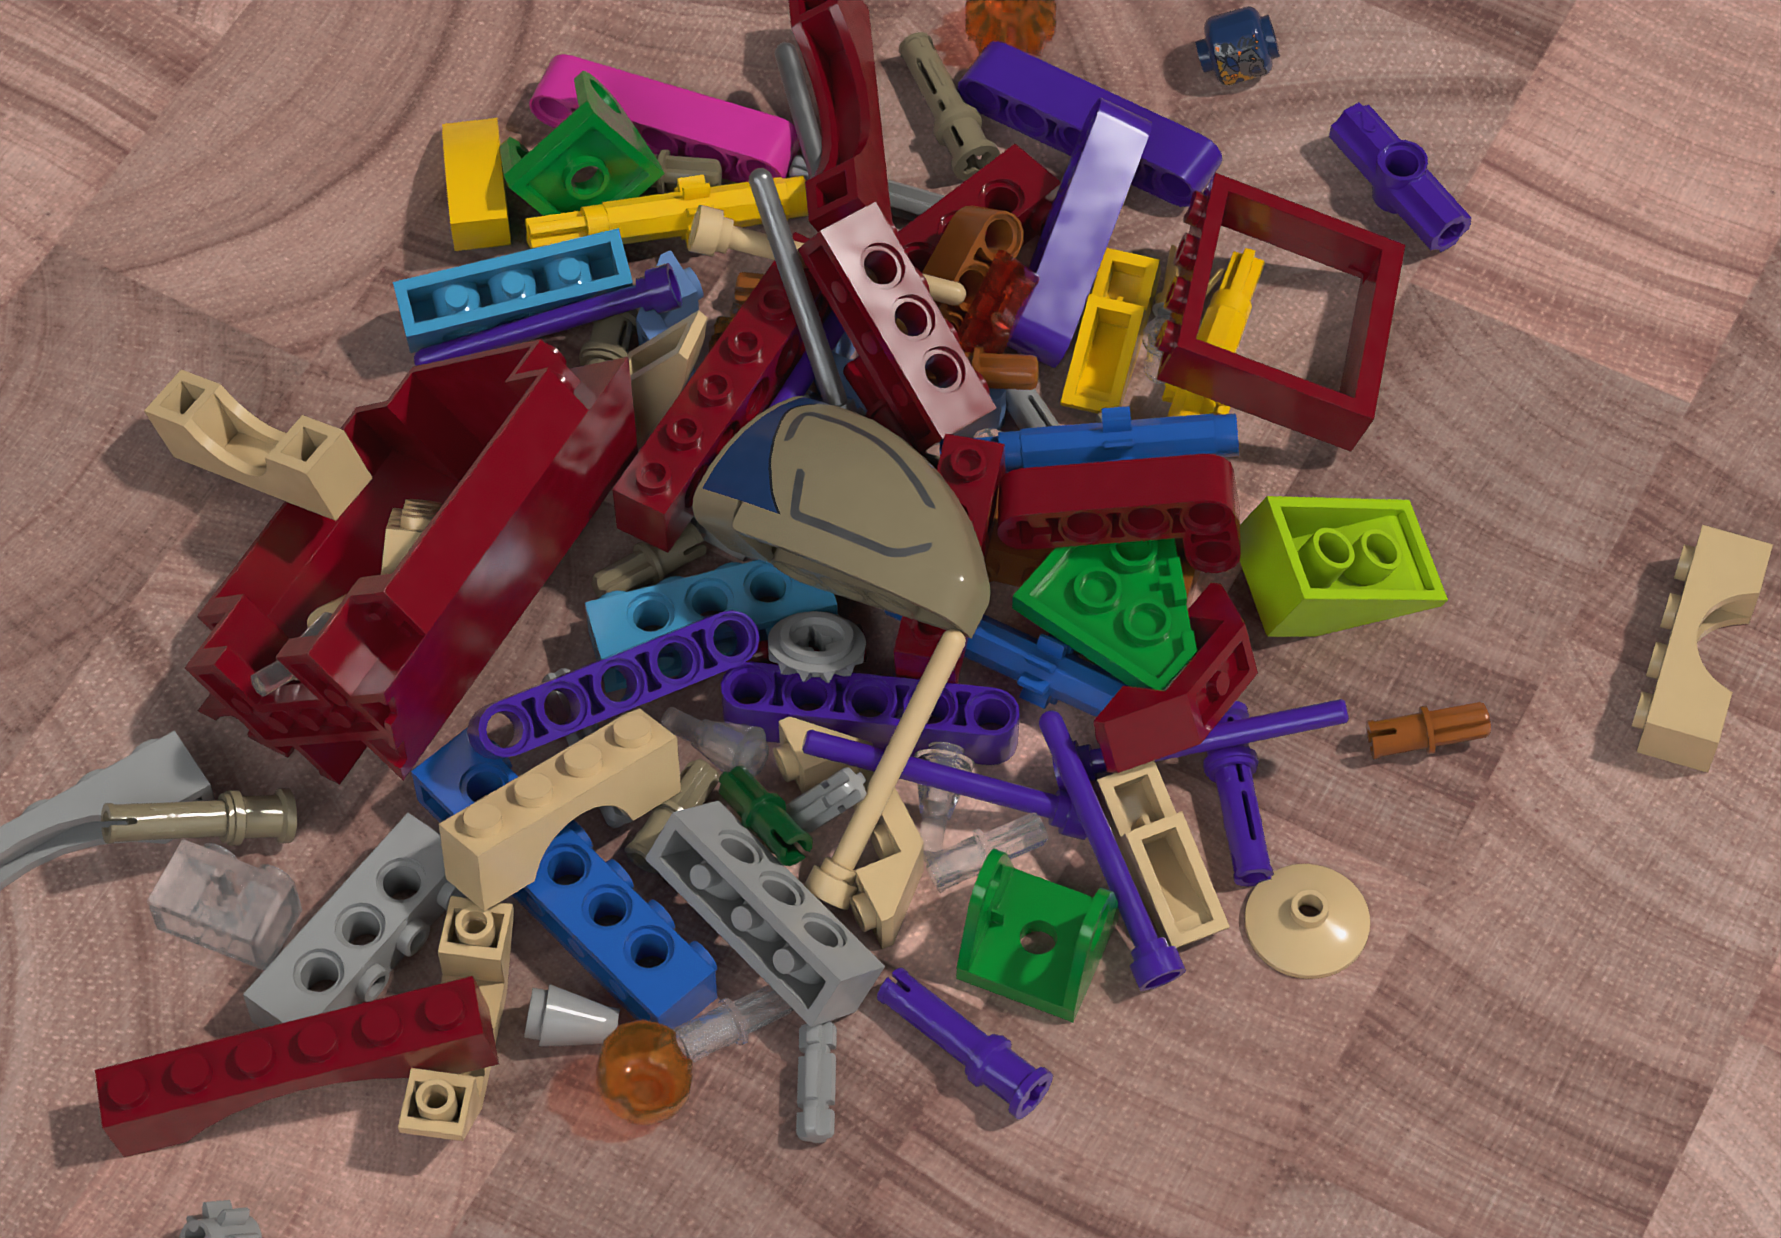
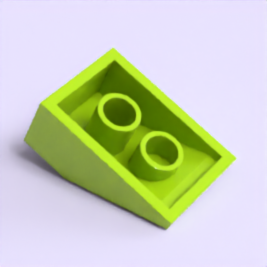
M1266 496L1240 524V563L1267 637H1317L1441 607L1448 601L1410 500Z

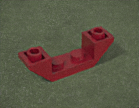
M1211 582L1188 608L1197 654L1167 690L1122 686L1094 719L1095 737L1100 744L1107 772L1120 773L1200 745L1258 674L1245 622L1221 583Z

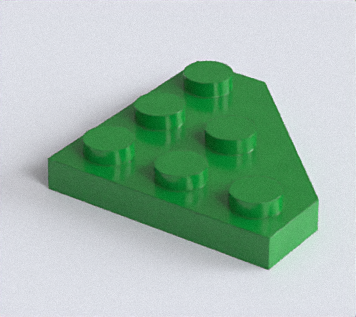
M1174 538L1056 547L1012 596V609L1130 687L1166 691L1197 654L1194 631L1191 630L1187 610V594L1180 557L1177 556Z

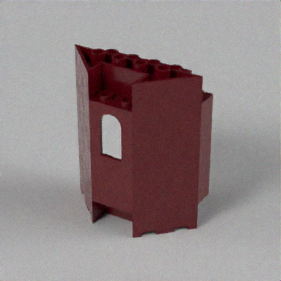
M542 339L413 366L387 401L356 407L340 429L345 431L371 474L372 479L336 521L285 501L204 606L197 618L212 632L184 667L210 692L197 711L215 721L225 716H232L238 719L249 729L247 733L248 738L287 758L294 749L298 750L319 771L320 775L339 785L367 747L404 781L637 455L638 446L628 357L569 369L566 366L565 357L559 350L548 343H544ZM405 499L442 503L439 511L394 572L381 575L385 533L392 509H403ZM346 595L319 633L311 632L307 627V620L310 614L317 608Z

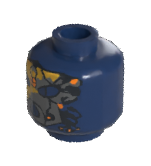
M1251 6L1211 16L1204 25L1205 38L1195 41L1203 72L1206 73L1214 70L1217 79L1224 85H1234L1265 76L1272 70V59L1280 57L1270 16L1265 15L1261 17L1259 12Z

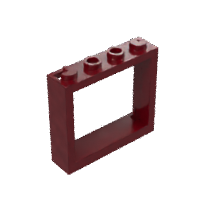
M1215 172L1203 193L1197 190L1193 192L1190 207L1183 217V223L1190 225L1189 233L1183 235L1173 261V265L1181 268L1179 277L1175 276L1171 282L1164 301V309L1171 311L1170 319L1165 320L1155 342V347L1162 351L1156 379L1351 452L1375 417L1406 245ZM1221 226L1361 278L1339 392L1196 339Z

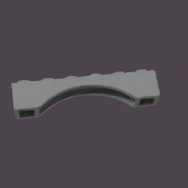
M175 730L160 739H150L141 743L133 750L131 755L105 769H96L87 773L75 786L51 799H43L31 804L19 817L0 827V891L33 868L57 857L106 844L103 840L101 828L109 827L110 825H127V821L101 822L102 807L105 803L142 804L214 801L215 798L209 781ZM173 839L140 840L126 842L166 844L172 841Z

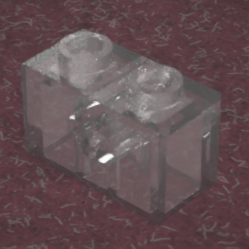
M185 839L181 840L147 900L158 930L261 970H265L277 957L302 912L295 882L281 869L268 864H262L258 868L237 860L234 854L220 845L205 843L204 846H200Z

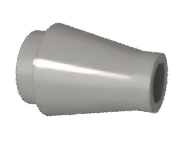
M549 984L548 990L532 988L524 1038L539 1040V1047L594 1044L613 1046L620 1009L602 1005Z

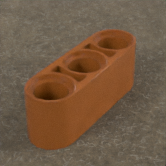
M965 206L958 210L950 220L922 272L923 274L954 282H959L960 279V284L964 286L966 297L961 304L949 305L934 301L944 319L948 320L956 329L960 346L964 352L1023 243L1021 222L1014 214L1008 211L979 206ZM897 318V327L902 333L908 335L905 324Z

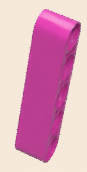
M561 54L551 59L529 103L531 112L537 119L553 128L558 127L579 108L574 78L582 71H587L602 83L618 101L653 154L659 155L661 150L666 149L670 151L671 156L717 159L722 167V178L736 183L749 182L750 174L758 168L768 170L772 178H786L790 166L800 149L795 125L783 118L572 55Z

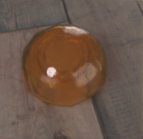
M644 1019L620 1024L603 1040L596 1064L597 1089L603 1102L619 1119H625L630 1124L647 1126L672 1119L689 1101L693 1079L691 1074L693 1061L684 1055L678 1046L676 1032L670 1027Z

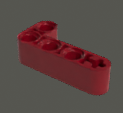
M1193 454L1012 470L1004 474L999 481L998 536L1007 546L1026 550L1183 538L1186 559L1190 566L1204 573L1226 572L1234 568L1239 563L1241 557L1240 506L1234 468L1231 462L1224 457L1215 454Z

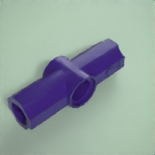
M1360 102L1345 109L1338 120L1331 125L1329 138L1371 183L1372 198L1376 205L1383 211L1398 214L1430 250L1437 249L1440 253L1455 245L1459 238L1469 230L1471 216L1427 169L1428 158L1424 149L1414 142L1401 140L1370 105L1363 106Z

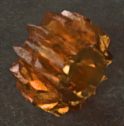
M967 0L965 4V16L967 17L965 18V32L968 35V40L975 42L978 54L990 42L999 41L1025 53L1041 57L1043 50L1046 48V43L1052 42L1053 36L1056 33L1057 20L1055 18L1057 5L1054 0Z

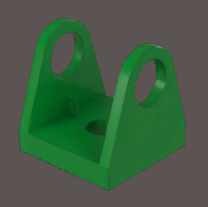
M582 71L574 78L579 108L531 151L511 137L507 138L500 145L503 175L509 188L543 216L580 211V208L584 206L639 197L665 174L659 161L618 101L602 83L587 71ZM588 166L597 167L594 176L587 181H571L578 170Z
M993 848L981 867L970 897L956 967V979L1073 1023L1119 918L1118 902L1114 892L1099 888L1094 897L1015 869L1006 852ZM1031 932H1044L1053 938L1056 945L1047 953L1033 954L1028 952L1020 941Z

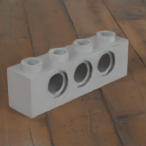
M720 801L673 812L645 858L810 1027L855 1013L885 968Z
M407 813L244 992L243 996L251 1021L260 1028H265L361 1004L364 1001H373L379 996L389 980L391 970L405 955L410 957L423 946L429 936L431 925L448 909L450 896L465 898V895L446 879L440 834L410 813ZM412 889L418 891L414 896L405 900L392 898L395 893L401 890ZM372 934L377 936L374 941L366 945L358 946L351 944L360 935ZM318 981H336L334 986L326 991L315 992L309 990Z

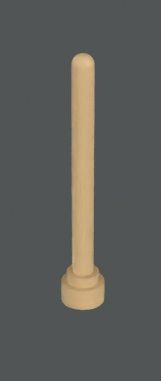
M704 205L698 206L690 230L688 251L712 257L715 252L725 254L727 249H732L775 260L767 234L734 226V220L724 217L723 210ZM794 241L797 249L804 244ZM798 252L803 268L808 269L800 253ZM864 266L867 276L878 284L875 273L867 266ZM923 274L928 282L930 295L934 301L949 305H959L965 300L966 290L962 284Z
M949 629L943 633L866 788V797L859 802L832 858L825 857L821 866L814 865L804 886L817 898L838 908L849 909L850 897L854 896L858 890L854 883L856 880L854 868L965 647L966 639L961 631Z

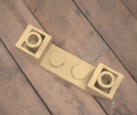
M787 717L779 721L780 745L773 748V753L780 773L786 782L795 779L803 794L822 781L827 780L839 770L847 767L855 774L861 772L864 775L866 782L863 786L866 790L874 772L804 754L802 745L805 734L810 729L873 746L871 742L793 717ZM894 788L870 836L880 860L855 870L856 887H858L856 895L850 897L851 909L859 927L863 932L872 929L882 949L894 945L924 871V841L896 788ZM859 803L853 806L854 810H856Z
M450 896L438 949L443 974L441 984L470 976L474 977L489 1006L496 1044L507 996L514 907L513 904L499 902L484 912L469 898ZM491 1067L462 1074L411 1068L398 1124L399 1133L464 1141L482 1109Z

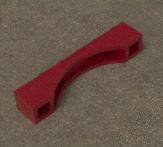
M788 0L791 29L811 79L822 130L820 164L814 176L805 181L808 221L819 232L874 202L877 203L883 215L892 221L869 8L862 0Z
M470 976L96 1069L95 1075L102 1129L125 1158L188 1142L204 1129L236 1112L294 1092L336 1083L370 1079L409 1078L411 1068L462 1074L499 1065L489 1006L474 977Z

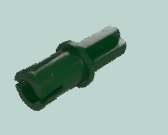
M735 766L730 772L724 771L718 778L721 784L718 789L719 794L742 818L741 824L754 836L759 837L776 855L777 860L782 865L792 866L801 862L805 856L793 843L797 841L805 851L810 852L813 839L786 812L785 801L778 794L768 793L743 766Z

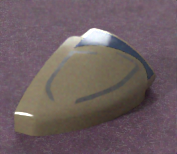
M803 396L792 397L773 405L742 427L723 447L709 466L694 494V517L700 525L723 545L734 552L771 563L785 575L806 585L910 619H916L919 622L944 630L957 629L965 637L971 639L989 605L990 584L983 553L973 524L956 494L941 474L905 440L876 421L847 409Z

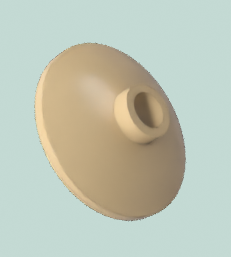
M1296 864L1275 870L1274 876H1271L1270 880L1257 884L1247 902L1245 929L1252 948L1267 965L1288 976L1302 979H1318L1337 974L1357 960L1368 940L1370 914L1363 895L1345 876L1324 866ZM1311 906L1318 909L1320 914L1315 917H1307L1298 908Z

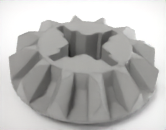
M802 612L790 615L773 626L768 635V655L770 661L779 664L781 674L799 673L803 683L811 677H820L826 683H829L834 674L844 677L851 676L854 666L864 662L866 642L861 629L847 618L828 612ZM812 641L814 647H818L819 651H814L812 647H809V642Z

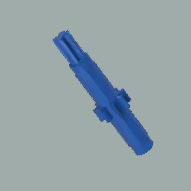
M1130 406L1101 408L1102 422L1024 428L1020 429V431L998 432V436L974 438L1005 444L1006 473L1021 468L1193 454H1215L1221 457L1239 456L1236 413L1213 415L1212 413L1131 420ZM944 441L940 442V447H939V452H940V454H941V450H942V446H943V442H944Z
M884 610L886 615L901 621V615ZM983 615L972 639L968 638L964 657L1016 680L1017 684L1023 687L1019 698L1043 709H1046L1049 703L1056 705L1058 700L1097 717L1122 686H1128L1103 668L1079 658L1080 655L1074 653L1073 648L1050 633L1048 636L1041 633L1039 639L987 615Z

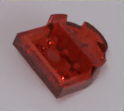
M998 250L957 332L960 346L964 352H974L975 347H982L984 353L1003 354L1039 283V275L1007 251Z

